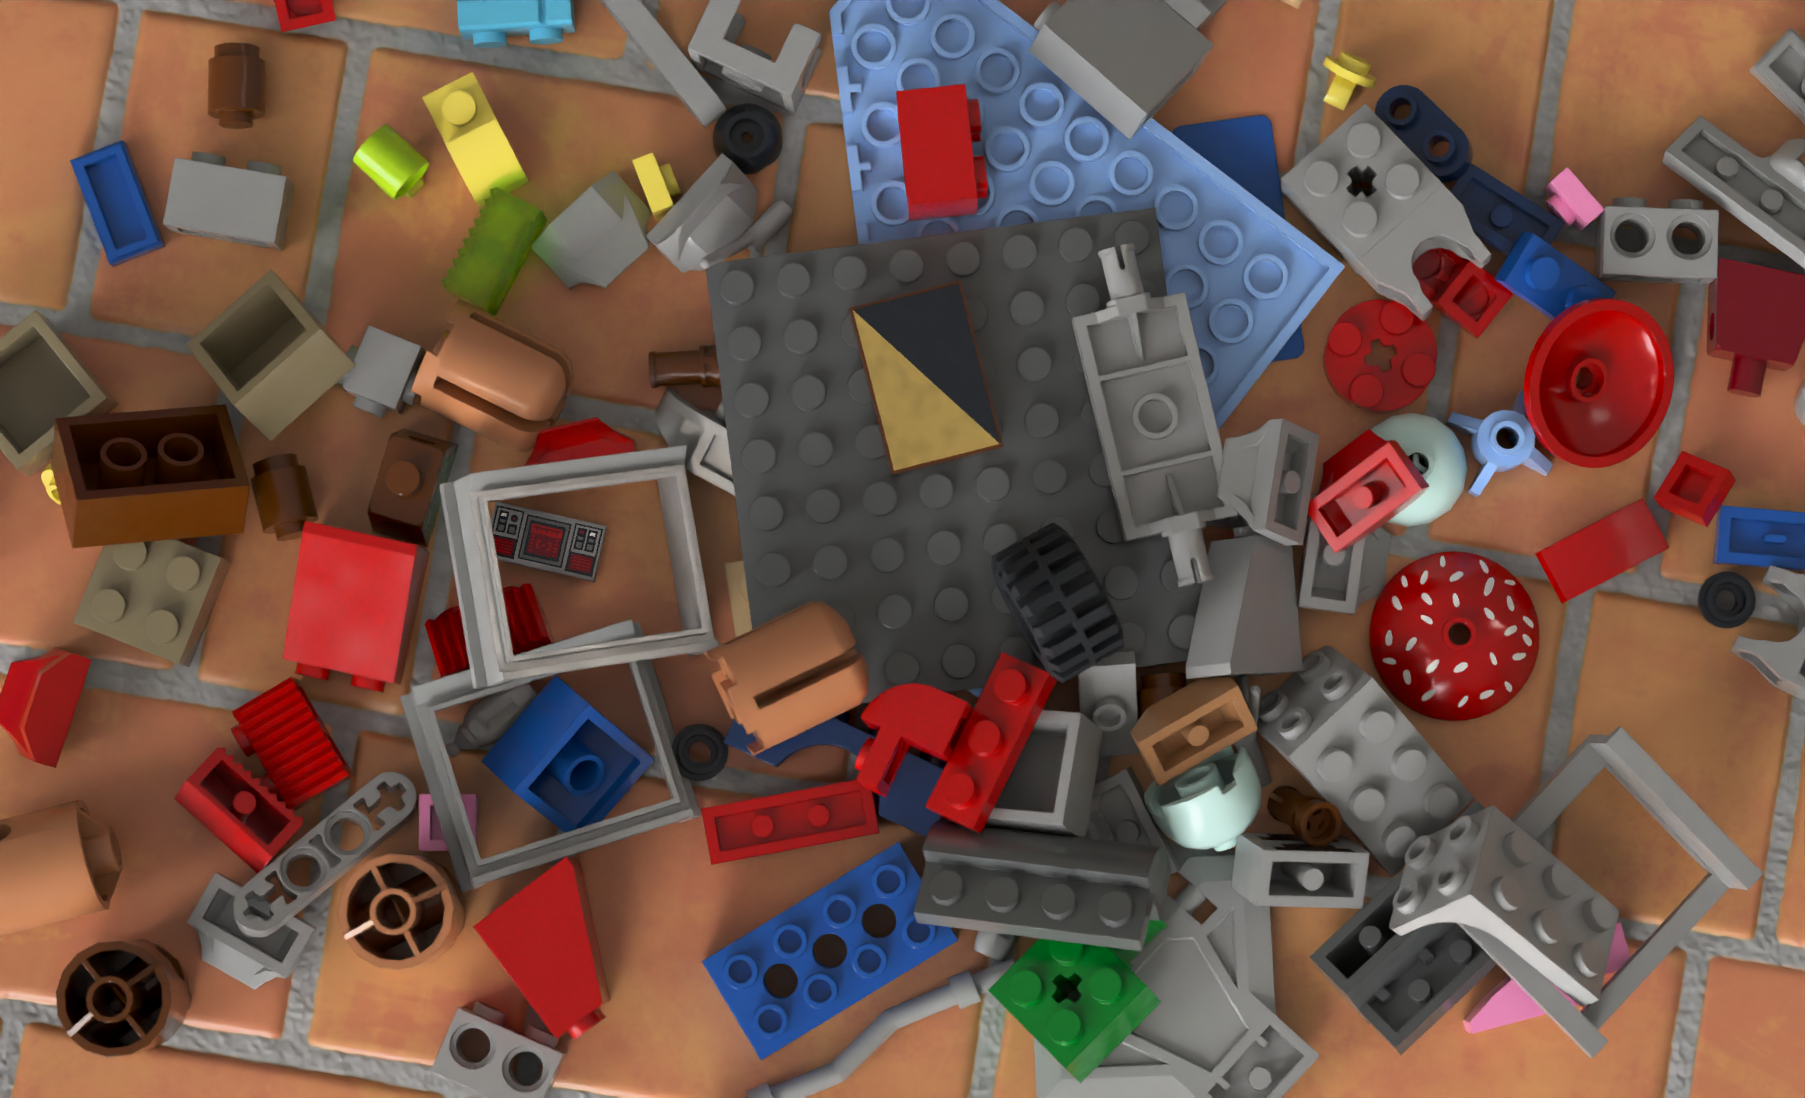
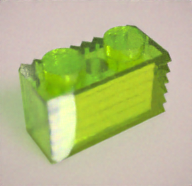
M498 187L490 189L492 197L484 199L486 207L479 209L481 217L473 219L475 227L468 229L470 237L463 239L465 247L457 249L459 257L452 259L454 267L446 269L449 277L441 279L444 289L450 296L458 300L461 299L493 316H496L532 249L530 246L538 238L547 221L543 211Z

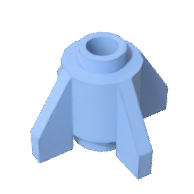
M1523 391L1517 394L1510 410L1494 412L1484 420L1455 412L1449 415L1445 424L1469 437L1472 436L1471 449L1473 456L1481 465L1467 493L1475 497L1480 496L1494 472H1505L1514 469L1520 464L1544 476L1549 474L1553 463L1534 447L1535 434L1529 421L1524 416L1526 410ZM1502 429L1510 433L1509 442L1514 445L1513 448L1504 449L1497 443L1496 435Z

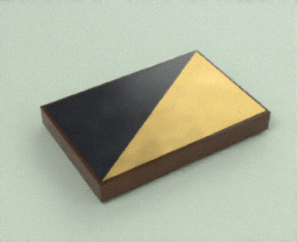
M960 280L849 308L891 476L1003 447Z

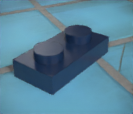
M1472 163L1465 174L1458 178L1450 191L1463 204L1476 236L1506 257H1508L1523 231L1534 233L1551 245L1565 223Z

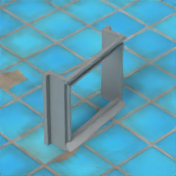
M687 445L470 473L454 482L439 485L473 689L496 686L510 680L687 654V657L702 655L704 652L719 645L718 640L714 638L685 469ZM657 479L683 631L513 655L488 502Z
M632 619L517 655L642 637L643 632L639 622L633 624ZM651 659L629 662L628 666L671 799L484 859L480 858L435 712L554 674L510 680L496 686L473 689L469 669L414 686L410 694L400 696L461 893L482 887L487 882L675 822L683 823L701 817L690 779L680 774L675 760L672 743L676 735Z
M1617 727L1610 735L1590 734L1510 820L1534 840H1537L1605 767L1708 874L1602 987L1599 1000L1586 1005L1580 1012L1544 975L1497 937L1479 928L1458 923L1590 1058H1594L1608 1042L1598 1029L1729 888L1749 890L1764 874L1622 727Z

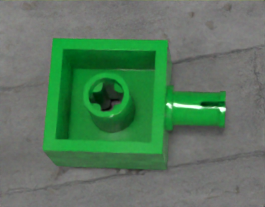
M1162 919L1160 921L1149 920L1143 949L1162 930L1168 927ZM1040 938L988 990L1080 1083L1161 1003L1159 998L1131 970L1134 967L1131 961L1141 951ZM1076 989L1082 996L1073 1003L1068 996Z

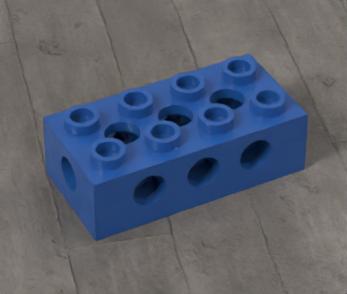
M899 842L701 961L760 1060L778 1051L958 941L950 927L917 923L913 912L921 878ZM874 904L887 905L895 913V929L885 937H874L864 928L863 915L867 908ZM835 934L844 940L847 947V955L844 962L835 967H828L822 965L816 959L814 946L820 936ZM775 964H786L796 972L798 984L796 990L788 996H777L766 985L767 971Z

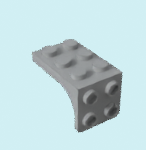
M1324 646L1302 659L1303 671L1295 672L1279 688L1266 693L1260 699L1257 733L1301 774L1323 800L1330 802L1339 809L1345 826L1377 863L1393 876L1406 864L1405 854L1417 838L1423 835L1429 836L1443 829L1475 798L1373 677L1333 647Z
M1494 805L1471 816H1463L1452 825L1429 836L1423 835L1410 845L1405 854L1406 864L1401 883L1393 899L1394 909L1389 927L1395 933L1402 936L1422 926L1442 922L1473 926L1497 937L1581 1007L1599 1000L1619 910Z

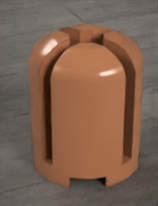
M460 299L454 304L444 321L454 325L451 331L445 330L433 351L427 350L411 389L412 392L417 394L412 401L514 452H528L535 447L540 431L553 428L562 413L565 399L570 394L574 383L572 360L562 349Z
M823 602L804 604L704 652V655L711 661L718 659L721 669L712 672L711 675L731 719L735 718L739 725L743 724L747 734L752 733L756 741L746 745L752 755H756L860 705L868 693L869 669L863 654L857 653L853 647L857 640L843 616Z

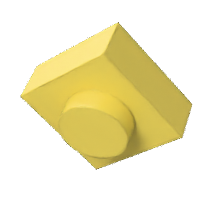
M652 152L636 158L632 162L654 218L659 220L674 206L671 198L681 195V191L670 163L658 166Z

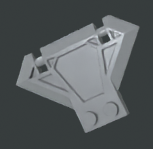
M1235 855L1189 857L1180 867L1181 869L1177 871L1189 884L1174 900L1166 893L1161 919L1168 927L1162 930L1131 961L1134 965L1131 970L1149 987L1161 1003L1082 1083L1073 1077L1034 1038L1037 1098H1282L1320 1056L1276 1016L1270 906H1256L1231 888ZM1205 899H1208L1217 909L1201 925L1191 915ZM1075 989L1069 994L1068 998L1075 1003L1082 994Z

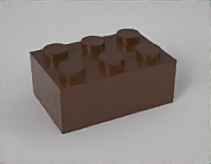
M226 404L55 418L51 467L72 549L244 532L250 485Z

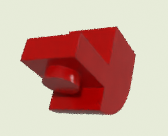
M903 684L882 692L868 704L860 717L870 728L878 731L875 739L867 738L859 751L855 769L860 770L856 779L866 789L887 797L910 746L947 762L973 708L968 702L924 684Z

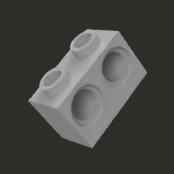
M1620 197L1612 199V206H1604L1605 210L1597 217L1595 277L1600 281L1708 285L1717 278L1719 210L1703 209V201L1677 199L1669 201V208L1646 207L1647 200L1644 198ZM1627 225L1639 232L1642 239V246L1639 252L1629 253L1617 245L1615 240L1617 227ZM1675 228H1687L1696 235L1698 249L1695 254H1682L1674 247L1672 233Z
M476 1001L473 1009L465 1006L457 1009L430 1071L490 1098H547L567 1051L556 1047L559 1038H555L551 1032L528 1024L525 1032L504 1024L507 1017L506 1013ZM470 1028L480 1029L489 1037L490 1051L486 1058L481 1061L471 1060L462 1052L461 1038ZM529 1051L540 1058L543 1064V1072L536 1083H523L514 1075L513 1061L520 1052Z

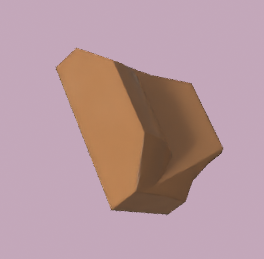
M1230 676L1196 680L1148 707L1130 734L1152 778L1160 786L1258 730V727L1239 686Z

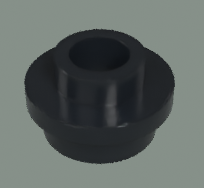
M1720 572L1705 580L1699 589L1697 602L1701 615L1708 623L1718 628L1729 629L1742 625L1750 618L1755 608L1756 599L1753 587L1747 579L1734 572ZM1721 590H1728L1734 595L1735 605L1730 611H1723L1717 606L1716 596Z
M694 724L684 728L675 737L672 743V750L682 776L694 781H705L715 777L724 768L728 758V746L724 743L725 738L717 729L706 724ZM701 742L709 748L710 756L705 763H695L690 759L688 751L693 743Z

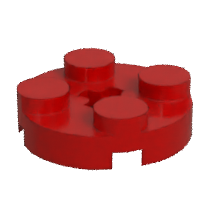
M1383 299L1365 301L1345 311L1329 332L1323 353L1324 372L1333 391L1348 404L1351 403L1359 409L1377 414L1395 412L1417 400L1434 378L1438 356L1436 340L1425 320L1422 321L1405 305ZM1380 341L1383 347L1391 346L1393 348L1395 356L1389 360L1390 370L1382 372L1378 365H1367L1365 356L1372 352L1370 343Z

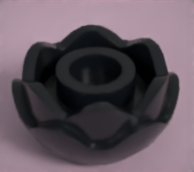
M751 103L736 105L723 113L715 124L713 130L714 152L717 158L723 153L744 174H755L778 159L782 151L781 125L769 110ZM745 133H750L753 139L751 142L746 143L742 140V136Z

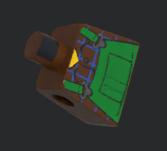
M405 428L392 433L388 440L367 513L372 530L428 547L442 502L439 485L448 482L459 445Z

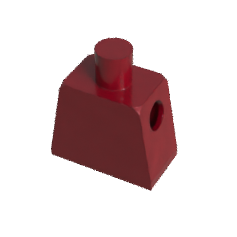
M1718 258L1717 278L1708 284L1707 355L1732 361L1727 387L1728 392L1748 397H1761L1766 368L1786 371L1794 366L1805 339V275Z

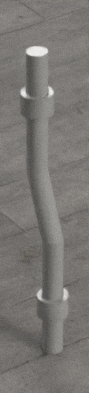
M1014 958L971 974L970 970H966L949 977V984L884 1010L831 1063L772 1087L767 1082L747 1091L748 1097L745 1098H805L844 1082L897 1029L955 1005H959L960 1009L982 1001L980 995L989 992L988 990L1015 963Z

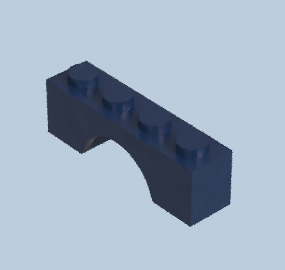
M845 711L773 747L752 755L746 745L756 741L752 733L748 735L743 724L739 725L734 718L724 743L772 766L778 767L794 753L804 748L818 745L840 747L858 756L866 739L869 737L875 739L878 731L869 728L868 733H865L848 725L847 722L851 714ZM921 751L919 757L907 752L887 797L879 795V815L926 837L933 823L938 820L940 821L942 817L925 806L947 762Z

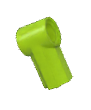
M385 124L377 129L361 145L353 157V162L388 197L394 200H398L402 196L412 198L424 185L422 176L430 164L389 124Z

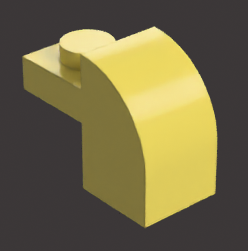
M473 72L422 97L453 161L479 208L529 183Z

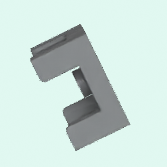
M710 0L687 47L692 65L706 74L795 114L823 55V50L818 48L821 34L801 24H794L776 62L770 61L771 56L751 45L741 43L738 46L735 44L745 24L743 15L737 13L741 0Z

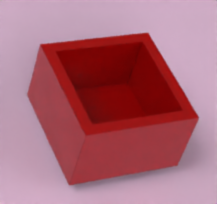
M965 84L896 91L909 222L977 214L978 199L987 198L988 190L984 155L973 156L972 143L981 142L978 98L967 100Z

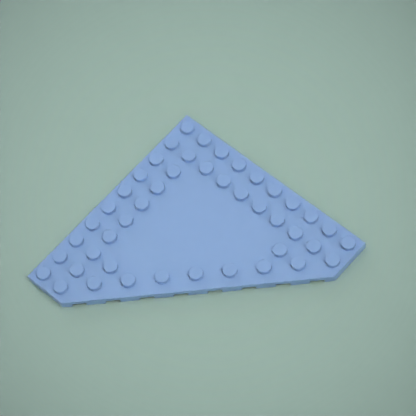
M838 0L829 11L858 245L1156 208L1167 296L1185 292L1218 430L1345 267V265L1153 118L1131 139L1127 138L1028 51L1039 31L999 0ZM965 84L967 100L978 98L981 142L972 143L973 156L984 155L988 185L987 198L978 199L977 214L909 222L896 91ZM984 688L970 689L968 691L979 699Z

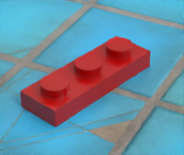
M1002 652L925 807L942 817L981 834L1057 679L1040 668Z
M857 779L701 808L711 865L880 833L872 791L866 789Z

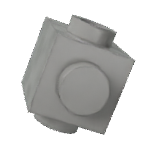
M368 325L360 346L351 345L346 353L355 363V366L343 376L346 379L343 389L349 394L356 396L352 404L355 408L380 418H384L387 409L402 415L406 403L412 406L416 404L412 400L417 394L412 392L411 389L426 351L420 345Z

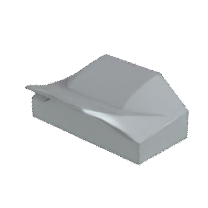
M722 153L646 237L682 273L702 268L700 265L702 258L739 239L754 223L758 189L734 162Z
M613 170L590 186L554 219L530 247L570 290L580 283L594 284L606 288L651 247L646 235L647 221L653 213Z
M1271 419L1256 431L1227 438L1224 444L1216 496L1242 515L1253 531L1285 546L1303 545L1320 435L1285 419Z
M1316 493L1312 495V499L1315 498ZM1308 515L1299 575L1297 607L1354 615L1360 604L1371 598L1378 597L1384 589L1391 534L1384 528L1379 527L1373 533L1344 551L1335 553Z
M215 872L187 921L199 934L202 960L255 990L265 982L276 977L289 978L317 928L298 915H295L269 936L254 937L247 935L239 929L234 920L233 912L235 896L244 885L219 872ZM254 897L247 900L249 913L245 916L246 918L252 920L254 917L259 916L264 921L271 918L269 906L273 902L272 900L267 898L265 901L259 902Z

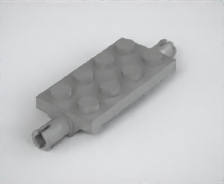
M1133 243L1120 245V249H1118L1122 269L1119 267L1115 247L1098 252L1111 301L1106 303L1107 308L1098 312L1073 317L1071 321L1124 542L1161 534L1162 538L1168 537L1178 577V587H1184L1196 583L1190 561L1193 562L1197 583L1215 579L1211 571L1201 529L1207 527L1206 523L1235 517L1238 515V512L1216 496L1223 449L1185 292L1151 298L1150 292L1144 293L1134 252L1135 246Z

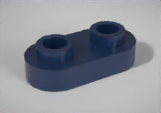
M1399 85L1387 90L1379 98L1375 107V114L1442 183L1454 181L1465 174L1473 158L1470 141L1465 133L1421 90L1410 85ZM1399 106H1411V112L1405 119H1394V112ZM1442 141L1450 143L1449 150L1445 155L1441 157L1432 156V149L1437 143Z

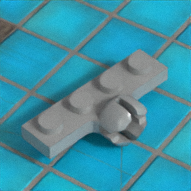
M1700 116L1665 150L1662 163L1805 269V164L1801 159L1805 155V138L1786 140L1772 156L1761 158L1753 155Z

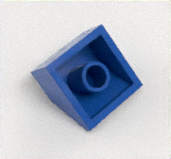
M555 675L481 762L515 794L566 833L601 822L655 759L591 703Z

